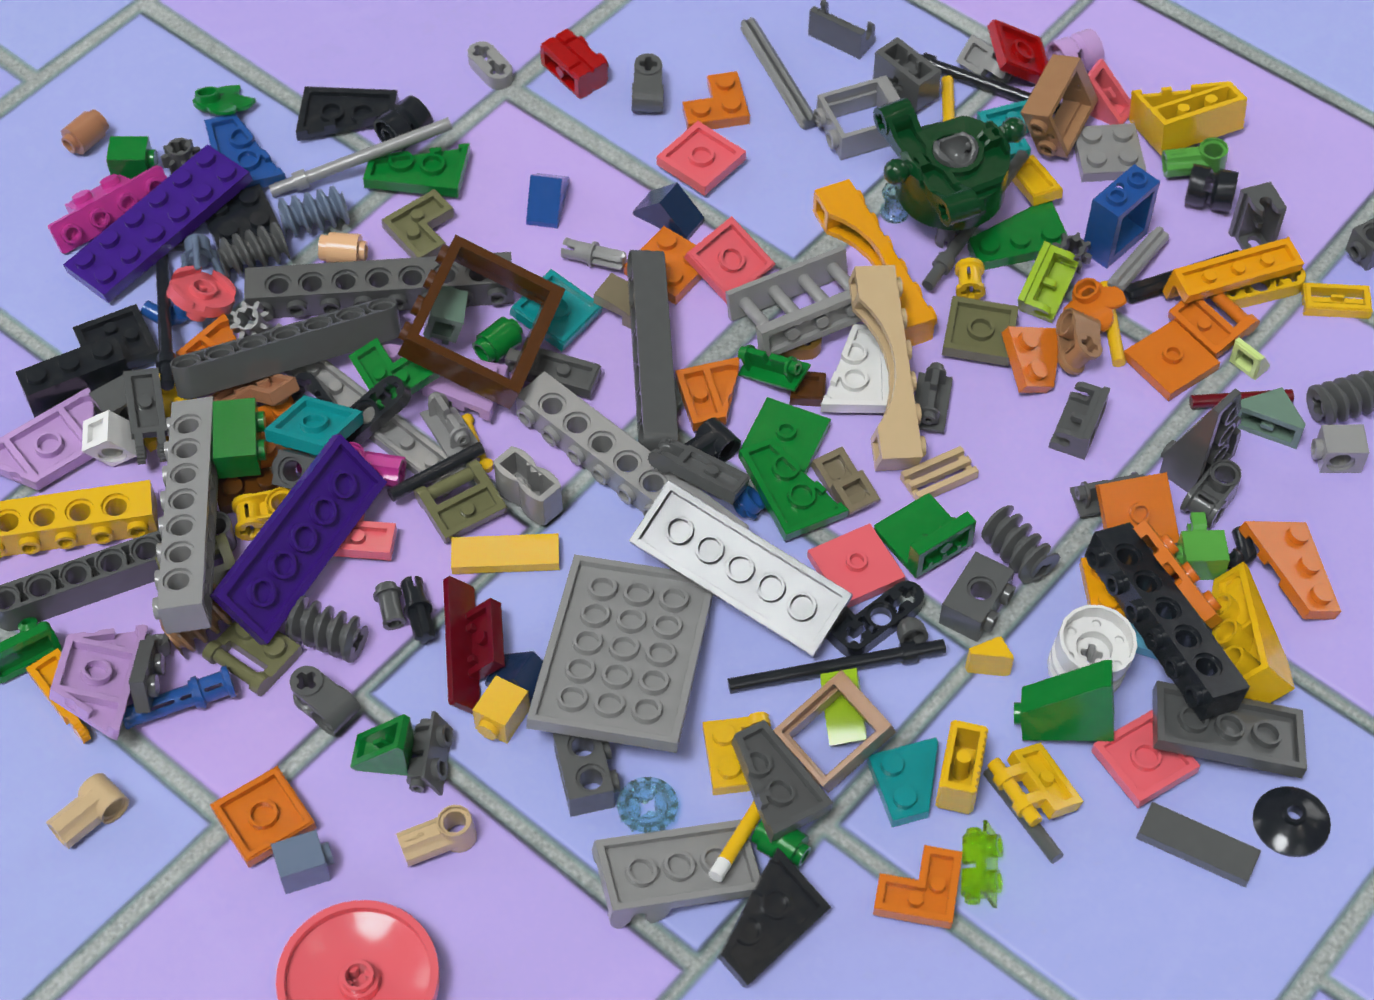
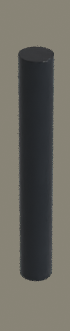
M477 442L387 489L389 497L394 502L410 494L415 489L431 483L484 455V447L480 442Z

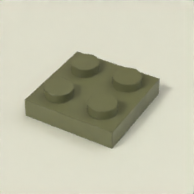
M953 296L942 355L1009 366L1010 361L1001 332L1008 326H1016L1019 306Z

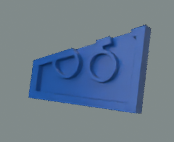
M236 114L204 120L210 146L250 172L253 181L244 189L260 184L261 188L286 179L285 173L280 167L277 168L271 161V156L265 149H261L255 141L253 134Z

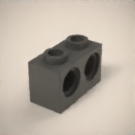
M553 733L554 751L570 817L614 808V793L620 792V784L616 769L609 771L607 760L612 759L609 742ZM582 750L591 752L587 756L576 755L577 752ZM589 783H596L600 785L598 788L593 790L584 788V786Z

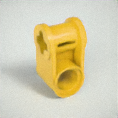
M278 487L273 490L253 494L247 493L235 497L232 501V510L237 516V524L235 525V535L237 538L247 541L253 540L291 489Z

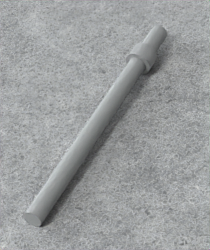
M447 117L308 171L301 169L291 173L292 177L269 185L270 192L273 197H276L294 189L301 191L311 187L310 183L452 130V125Z

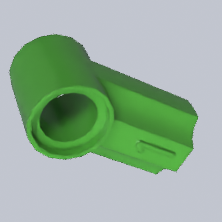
M1211 137L1203 140L1200 146L1162 150L1163 175L1166 178L1190 175L1193 163L1211 166L1213 172L1225 169L1228 145L1222 139Z

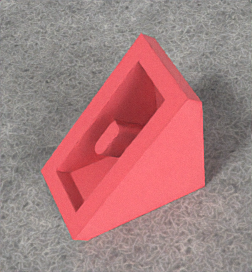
M1100 59L1088 73L1098 97V101L1090 116L1110 125L1124 124L1129 117L1131 99L1105 61Z

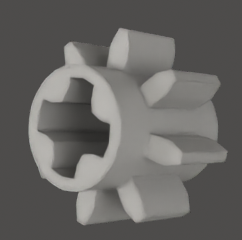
M242 301V307L237 311H231L235 323L229 327L235 333L240 332L239 339L271 330L268 321L273 319V315L268 311L263 312L264 305L259 301H256L253 307ZM249 320L255 321L254 324L248 323Z

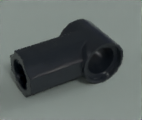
M713 417L706 420L698 428L695 437L686 442L685 445H691L726 462L737 453L741 441L718 418Z

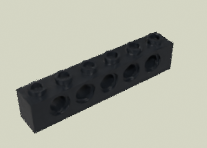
M1131 522L1094 532L1084 555L1089 566L1101 578L1109 594L1115 598L1125 612L1126 618L1134 625L1144 639L1147 648L1153 652L1161 663L1166 675L1173 680L1184 696L1188 706L1194 710L1201 721L1238 710L1250 688L1249 684L1166 570L1154 557L1147 544L1135 532Z

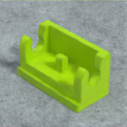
M1044 241L1018 297L1019 311L1053 323L1078 269L1079 262L1074 260L1076 255Z

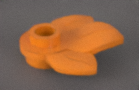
M1084 278L1074 285L1072 301L1064 307L1063 311L1066 308H1073L1100 320V333L1107 331L1113 324L1114 314L1112 309L1122 307L1127 303L1123 291L1118 287H1104L1093 278Z

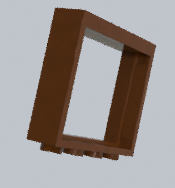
M455 234L450 246L443 243L435 259V262L441 264L438 271L431 269L422 286L428 290L426 296L418 295L410 311L411 314L416 316L413 323L406 321L398 336L404 342L397 355L510 409L521 392L565 289ZM453 262L541 304L509 378L419 335Z

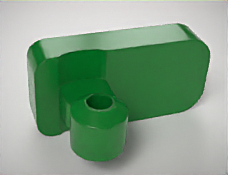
M35 617L24 618L18 623L20 633L0 642V683H5L27 672L26 667L55 649L59 648L62 652L61 644L49 622L42 621L38 623Z

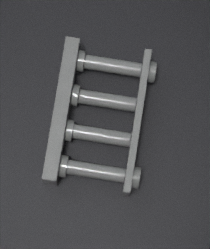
M843 246L726 291L729 319L734 321L748 316L756 325L758 349L766 351L768 357L771 353L779 355L861 322L862 320L852 311L846 249ZM836 281L845 291L829 297L820 286ZM806 292L816 303L799 309L790 298ZM777 304L786 315L770 321L761 310Z

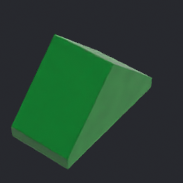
M403 714L357 734L350 768L355 771L408 776L410 759L413 756L412 747L414 741L410 717Z

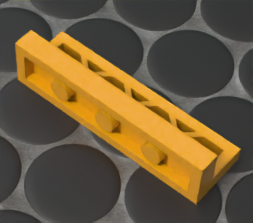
M1287 237L1173 269L1162 292L1166 299L1181 296L1185 304L1298 272L1303 267L1304 262L1291 239Z

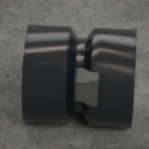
M409 95L397 103L393 110H388L375 119L373 124L378 138L381 142L434 123L431 113L422 101L415 96ZM407 146V147H405V148H402V149H399V150H397V151H394L393 153L403 152V151H404L405 149H407L409 146Z
M1193 163L1184 204L1203 207L1207 203L1210 204L1213 210L1230 213L1239 172L1226 169L1213 172L1211 166ZM1205 183H1213L1211 193L1204 190Z

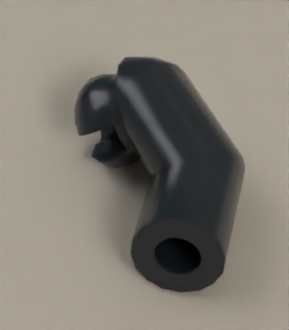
M1240 526L1232 530L1236 548H1233V551L1229 554L1228 570L1241 562L1249 566L1257 556L1253 540L1251 538H1244L1238 530Z

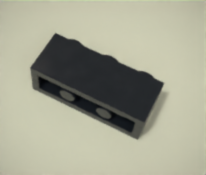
M113 334L15 373L35 418L88 387L92 392L123 375V371H129Z

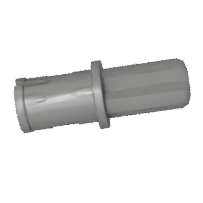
M566 237L562 245L574 249L561 248L562 258L585 262L589 267L598 265L622 270L626 264V253L624 251L600 246L599 242L596 241L590 244Z

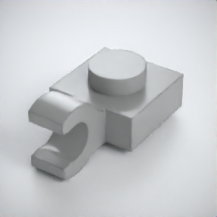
M971 34L956 62L973 73L984 77L990 71L997 77L1009 81L1012 75L999 69L993 46Z

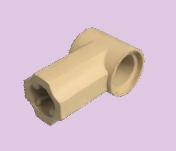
M97 773L89 777L81 785L78 797L50 818L46 824L59 842L69 849L101 822L109 824L120 818L129 806V799L104 773Z
M456 804L442 809L437 818L396 833L408 867L448 851L465 852L475 844L477 838L470 812L462 805ZM455 825H465L459 832H449Z

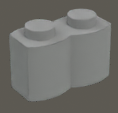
M511 446L493 461L496 486L499 493L506 500L521 505L524 514L529 519L538 524L546 525L563 511L560 482L550 471L537 467L528 453Z

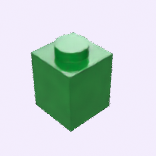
M110 136L106 162L110 175L120 174L132 179L158 165V154L156 149H152L149 136Z

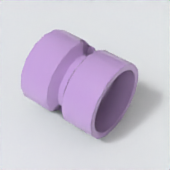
M1091 28L1076 32L1070 37H1063L1052 41L1047 45L1046 49L1048 62L1053 54L1079 57L1082 59L1086 71H1090L1098 60L1105 59L1102 41L1099 35Z

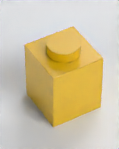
M495 676L473 708L474 724L477 731L487 739H498L508 744L529 712L528 691Z

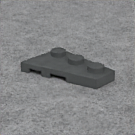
M765 720L734 735L732 746L770 843L830 812L834 804Z

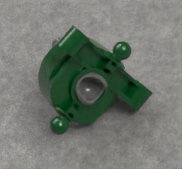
M902 98L874 109L873 118L876 128L898 156V159H892L886 163L883 170L885 180L895 185L898 201L911 217L922 224L937 228L935 244L938 247L944 248L945 241H947L948 247L955 238L957 230L977 227L990 220L999 211L1004 201L1010 167L1011 148L1009 143L1021 141L1026 134V126L1021 119L1009 117L998 127L993 121L983 122L972 117L959 116L944 122L921 127L914 107L908 98Z

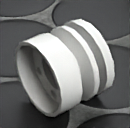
M1085 605L1074 609L1064 618L1047 659L1050 678L1103 660H1112L1113 690L1115 692L1120 687L1126 671L1134 659L1137 650L1136 632L1129 620L1112 608L1103 605Z

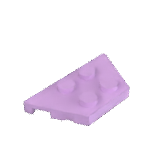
M88 387L2 436L0 438V475L35 490H40L92 459L93 457L82 452L83 421L95 416L94 407L89 396L91 390Z
M136 625L134 632L115 634L114 628L99 630L95 633L80 632L67 634L50 688L49 699L111 739L118 740L131 693L129 678L140 640H145L148 625Z

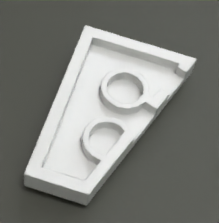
M854 324L852 326L837 369L831 378L827 394L821 403L820 412H885L889 393L888 371L878 342L865 324Z

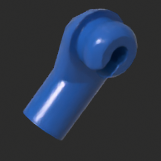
M147 300L141 308V314L158 324L157 304ZM173 303L171 307L172 326L187 322L189 318L186 312Z

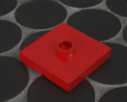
M993 19L987 25L999 69L1037 84L1048 64L1041 37Z

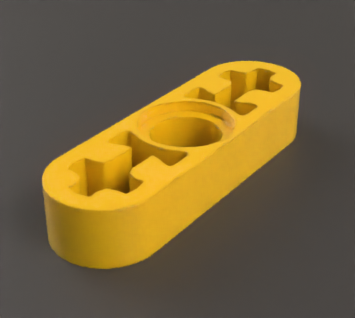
M1301 268L1298 272L1262 281L1260 283H1263L1268 288L1265 291L1255 290L1251 285L1242 287V289L1238 288L1227 291L1224 294L1240 308L1294 296L1301 292L1306 279V272Z

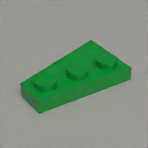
M1050 201L1031 206L971 237L967 248L971 258L981 260L984 264V270L1036 260L1044 241L1051 243V245L1053 243L1061 244L1062 233L1066 235L1067 233L1053 202Z

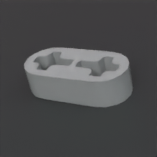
M479 41L469 46V66L488 87L495 90H503L512 84V66L492 44Z

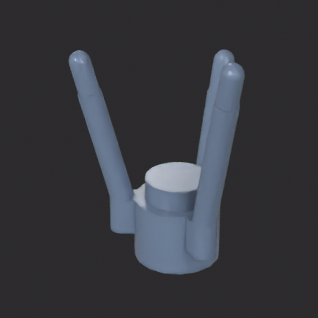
M197 233L185 238V253L181 255V267L194 265L195 270L198 271L201 267L203 268L211 262L215 271L225 275L218 261L217 251L211 249L210 240L207 236Z

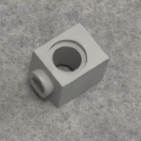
M1364 424L1322 425L1317 439H1313L1311 443V455L1313 459H1317L1319 473H1361L1370 453Z

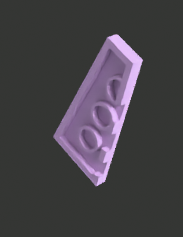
M381 343L393 363L402 358L397 355L401 345ZM468 358L507 378L509 376L508 365ZM442 376L421 389L422 394L426 397H429L433 392L445 394L448 401L452 402L453 407L464 412L467 408L479 412V418L489 422L497 403Z

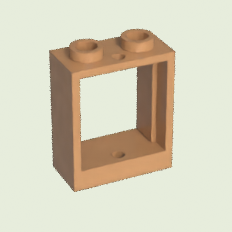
M1053 54L1021 111V115L1039 154L1048 157L1058 156L1067 158L1098 101L1082 59L1079 57ZM1063 98V102L1061 103L1057 113L1053 118L1052 115L1055 112L1059 102Z
M842 670L773 730L793 755L805 766V769L817 784L821 785L828 793L896 733L889 721ZM842 695L875 732L825 775L794 741L793 737Z

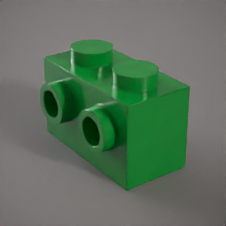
M255 398L213 401V461L219 479L261 475V461L267 460L265 439H261V432H265L264 429L267 426L265 412L258 411Z

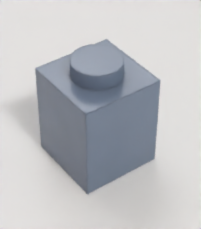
M317 830L271 844L285 894L331 880L327 866L333 865L334 860L329 843L320 844Z

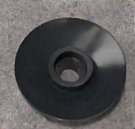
M1292 786L1271 789L1258 799L1253 810V825L1258 837L1267 847L1281 855L1289 857L1311 855L1321 849L1329 837L1331 821L1326 807L1315 795L1304 789ZM1288 812L1296 813L1300 818L1293 819L1288 815Z

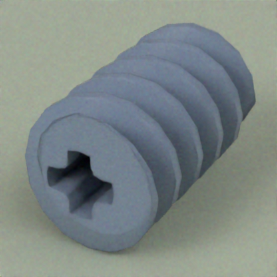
M334 186L329 187L328 197L322 189H317L315 200L309 192H304L302 203L296 195H291L289 206L283 198L278 199V210L286 237L287 229H290L295 237H298L300 226H303L308 234L312 233L313 223H316L319 229L323 231L325 229V220H329L333 228L337 227L338 217H341L346 225L350 224L343 193L341 191L339 194Z

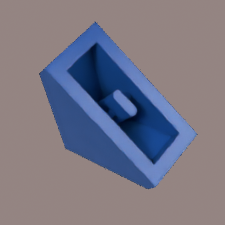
M543 173L530 175L526 225L558 229L570 181L569 176Z

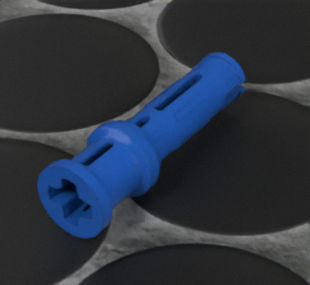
M222 666L219 672L199 679L196 676L190 677V680H187V685L161 693L159 697H154L152 707L174 700V703L154 709L150 713L137 714L134 704L128 705L123 718L126 729H131V727L165 717L192 706H196L197 709H203L207 707V703L226 696L231 698L237 697L227 666ZM219 683L222 684V686L208 691L205 690V688L217 685ZM188 694H191V695H192V696L189 697V698H186V699H183V700L181 699L182 696H185V695H188Z

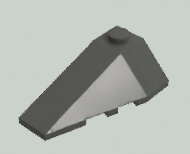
M1236 388L1232 390L1177 442L1171 440L1161 453L1163 462L1159 473L1167 472L1168 479L1187 493L1194 484L1200 481L1214 462L1221 459L1230 460L1235 455L1241 437V430L1237 428L1241 423V418L1237 416L1241 410V392Z

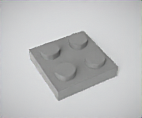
M1135 123L1084 126L1073 146L1081 182L1116 180L1134 164L1146 171Z

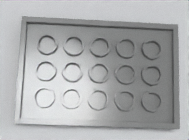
M574 554L527 715V729L677 753L713 595L672 569Z

